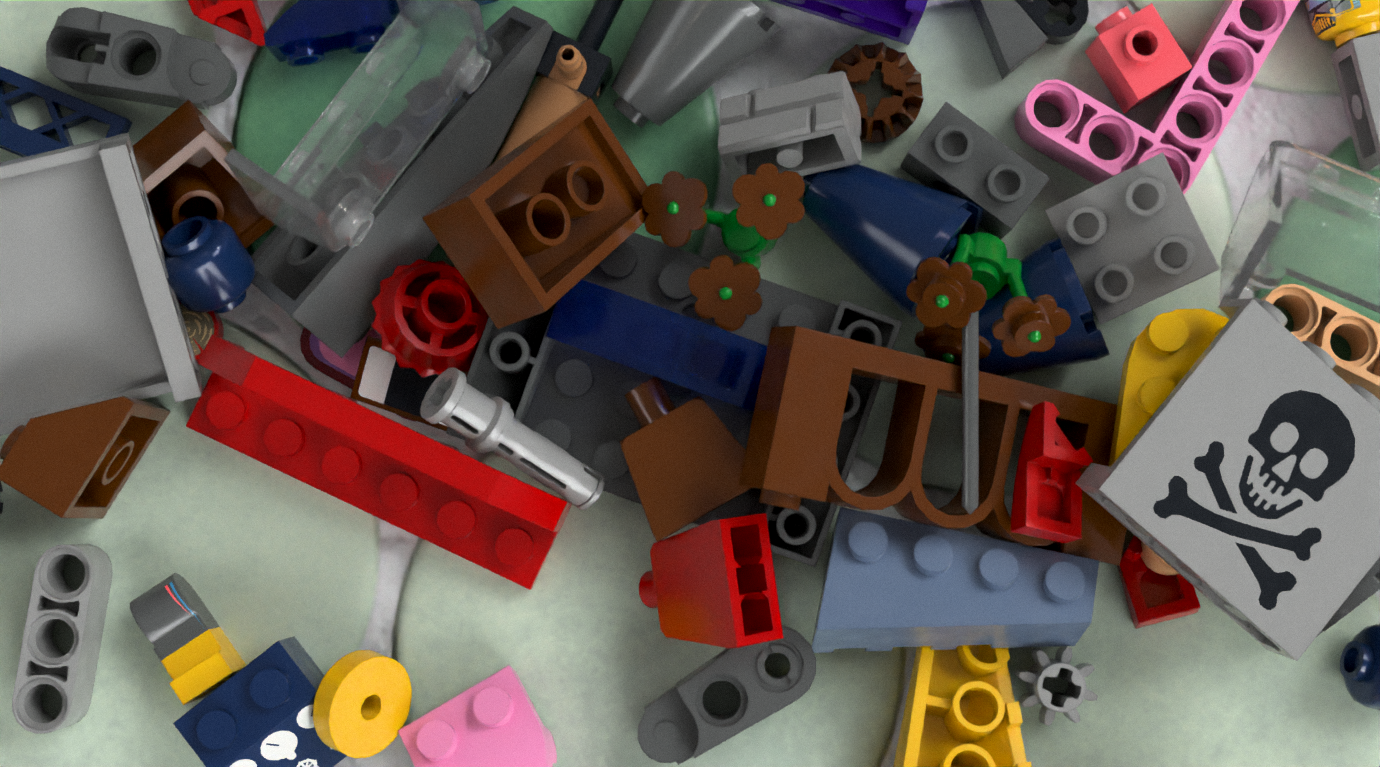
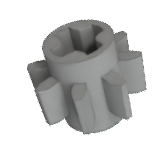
M1060 646L1058 648L1055 659L1048 658L1047 654L1041 649H1031L1032 657L1036 663L1031 666L1029 671L1015 670L1014 672L1016 677L1026 681V689L1028 691L1017 700L1019 705L1024 708L1032 707L1037 703L1042 705L1039 712V722L1048 726L1054 721L1056 712H1061L1070 721L1078 723L1080 717L1076 708L1084 699L1094 701L1098 697L1094 692L1086 689L1084 679L1095 668L1088 663H1080L1076 666L1070 665L1072 648L1067 646ZM1059 674L1061 679L1068 682V688L1065 694L1055 692L1052 696L1051 692L1042 688L1043 681L1046 676L1054 678Z

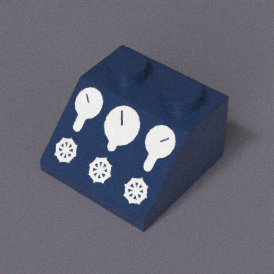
M295 636L277 641L173 723L206 767H334L347 757V755L328 747L317 735L313 722V705L316 692L325 675Z

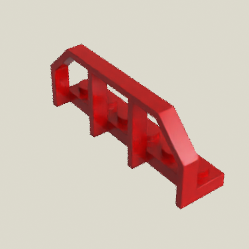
M211 335L197 364L211 370L212 373L186 427L529 590L533 588L573 503L471 458L449 444L429 438L361 406L350 397L319 386L244 350L245 348L216 335Z

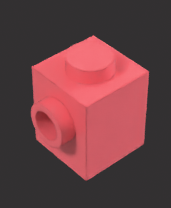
M1152 3L1135 14H1132L1128 6L1105 18L1095 26L1099 35L1085 51L1124 114L1172 86L1193 68Z

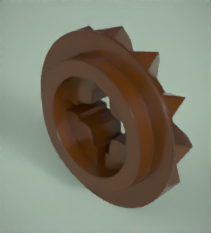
M883 42L863 46L856 44L849 51L834 60L827 74L843 71L847 76L850 86L854 87L851 89L861 113V142L880 143L892 140L903 134L913 124L919 114L924 98L921 73L909 61L906 52H898L887 47ZM875 69H879V77L882 78L881 87L891 91V94L894 95L891 98H881L878 106L873 110L872 117L867 116L869 106L866 105V95L856 92L854 88H856V85H867Z

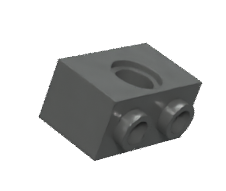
M945 102L899 166L924 186L969 200L983 208L980 227L1000 240L1014 228L1050 179L948 102Z

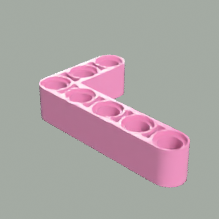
M1225 0L1189 61L1193 68L1176 83L1149 130L1071 84L1058 79L1045 80L1037 84L1018 106L1014 116L1015 129L1019 137L1029 146L1095 185L1163 152L1183 194H1185L1197 177L1300 0ZM1240 8L1252 9L1259 15L1262 21L1261 31L1249 29L1243 23L1240 17ZM1209 60L1220 61L1228 67L1231 73L1230 84L1218 83L1211 77L1208 70ZM1037 102H1048L1058 108L1061 114V126L1050 128L1042 125L1034 114V104ZM1185 112L1197 119L1200 125L1199 138L1192 139L1180 132L1176 121L1177 113ZM1100 133L1112 140L1115 146L1114 160H1103L1092 152L1089 146L1090 134Z

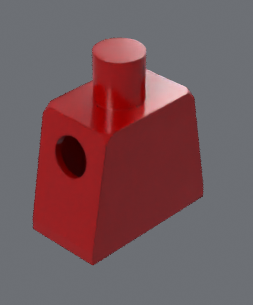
M766 513L712 520L652 545L650 550L652 570L642 575L639 582V595L647 607L658 608L660 630L665 637L724 648H740L784 638Z

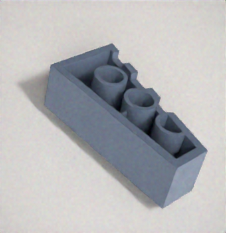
M840 507L832 534L811 647L814 653H833L834 649L865 648V652L892 651L893 647L931 646V650H953L957 646L990 645L991 648L1075 646L1092 622L1099 561Z

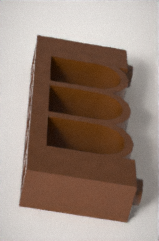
M800 326L771 327L739 485L761 489L759 503L797 511L800 508L801 498L822 502L827 501L836 506L859 510H883L893 506L901 516L916 523L942 528H967L975 525L981 533L993 539L1120 566L1127 528L1083 490L1082 539L1066 544L1010 532L1011 518L1004 503V486L1019 414L1030 416L1034 405L1043 401L1053 403L1060 412V415L1056 417V423L1075 450L1084 447L1092 458V463L1109 466L1117 411L1116 404L979 371V506L971 515L962 507L961 483L956 496L947 505L936 509L926 498L921 483L922 464L936 395L962 400V366ZM852 374L897 385L881 465L874 479L866 487L855 492L841 479L836 465V448ZM1089 466L1079 469L1080 472L1083 474Z

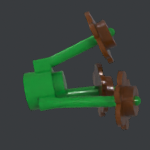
M989 233L960 234L957 237L956 252L950 265L938 257L924 259L917 269V278L911 280L906 290L908 298L918 303L916 316L924 325L923 331L916 333L915 344L921 349H925L924 354L926 358L962 366V328L969 323L971 313L981 310L986 300L999 292L1004 284H1008L1012 298L1002 307L1003 318L996 320L992 324L991 329L994 337L1001 340V346L1005 354L1011 357L1024 356L1030 351L1045 352L1050 350L1055 344L1054 337L1065 333L1069 329L1071 324L1070 315L1065 309L1057 307L1056 300L1051 295H1040L1034 300L1028 297L1021 278L1022 262L1016 258H1007L1008 251L1005 243ZM979 336V359L988 357L992 347L991 343L982 336Z

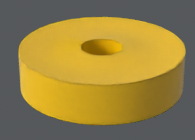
M372 650L354 651L339 659L323 677L314 699L313 722L321 741L328 747L352 758L373 756L391 744L399 734L398 730L403 728L411 706V682L405 668L398 661Z

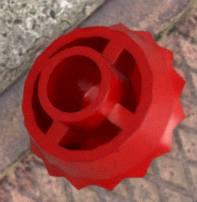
M418 259L411 265L397 266L392 276L380 281V293L371 302L376 312L372 327L381 335L382 350L395 355L400 368H414L422 378L434 374L440 375L451 367H455L460 371H469L489 315L459 271L444 261L429 262Z

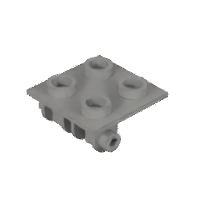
M1163 152L1045 210L1070 258L1100 325L1220 270Z

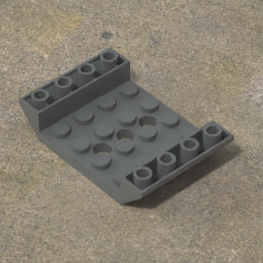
M633 232L546 312L500 329L495 326L489 317L466 377V383L490 399L496 396L501 397L510 403L514 417L519 422L544 436L575 459L603 474L605 477L602 480L605 482L603 491L642 505L619 442L642 428L624 397L626 393L640 384L657 377L665 367L674 364L682 365L692 374L694 386L690 394L685 398L671 400L675 408L697 396H701L746 450L771 327L800 326L893 349L903 321L842 299L838 305L761 278L756 292L762 297V307L756 314L747 315L743 326L735 331H725L715 322V328L709 337L699 341L690 340L678 328V319L681 313L687 308L695 306V302L698 300L689 290L688 280L691 273L698 267H710L712 260L679 248L669 247L665 243ZM854 374L851 375L836 448V465L844 483L847 480L881 384L879 380ZM450 427L447 428L446 434L465 440L464 436ZM752 488L692 522L696 525H702L712 520L766 513L771 552L816 567L837 506L827 501L822 502L801 498L799 511L759 503L761 489Z

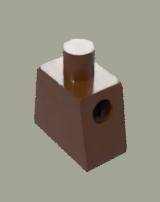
M658 376L640 384L624 395L642 428L619 442L651 531L657 542L752 489V487L739 485L746 450L701 396H697L675 408Z

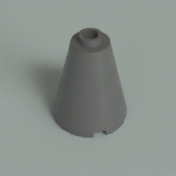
M652 0L611 85L612 89L620 95L613 105L640 128H643L649 120L660 127L771 40L780 26L767 17L758 25L757 23L765 13L750 0Z

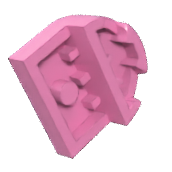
M510 665L398 730L415 767H553V763L556 764L557 752L550 730L543 725L517 672Z

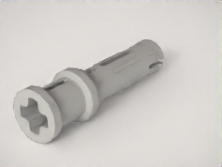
M455 367L446 369L432 383L421 404L420 414L423 419L431 424L442 422L464 436L465 445L476 453L492 451L496 455L503 457L527 475L565 497L566 500L573 503L580 510H586L597 501L605 485V482L602 481L605 479L604 475L575 459L544 436L519 422L514 417L510 403L499 396L490 399L467 384L466 374Z

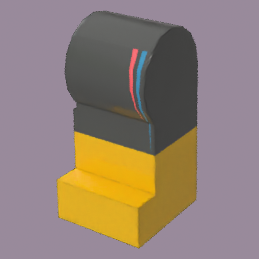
M177 573L172 574L130 602V610L137 625L150 642L153 643L155 647L153 650L173 679L169 684L183 705L203 698L247 666L201 598L181 575Z

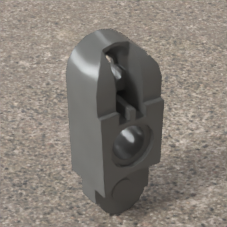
M85 7L67 9L61 13V16H58L46 42V68L53 76L70 88L88 95L179 108L189 99L197 108L209 110V106L217 105L229 98L237 84V72L234 64L216 43L179 34L173 28L106 11L101 12ZM95 45L96 59L91 63L82 62V52L87 47ZM156 51V62L153 68L145 74L134 75L133 65L136 58L144 52Z
M783 625L784 638L740 648L724 649L644 707L645 713L638 724L637 738L642 751L649 758L659 763H672L676 761L679 765L693 756L694 758L698 757L797 701L810 689L816 675V657L811 645L798 631ZM773 653L784 654L790 662L788 673L779 677L769 675L765 671L767 657ZM727 681L734 684L739 690V702L737 707L730 713L724 715L715 714L705 707L703 694L711 683Z

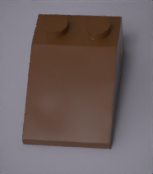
M589 98L462 185L423 216L422 219L495 326L500 329L546 312L645 223L649 213L642 206V196L648 186L592 99Z

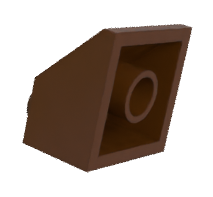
M122 396L30 418L26 426H18L8 436L1 448L0 458L3 459V462L0 465V480L61 518L103 519L171 411L159 404Z

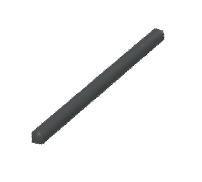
M979 311L971 313L969 323L962 328V507L969 515L979 506Z

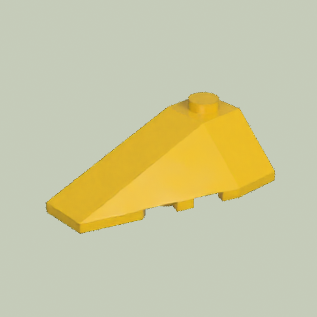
M990 645L957 646L953 650H931V646L916 648L893 767H1032L1031 761L1027 762L1020 729L1023 720L1019 701L1015 702L1007 663L1010 659L1008 648H991Z

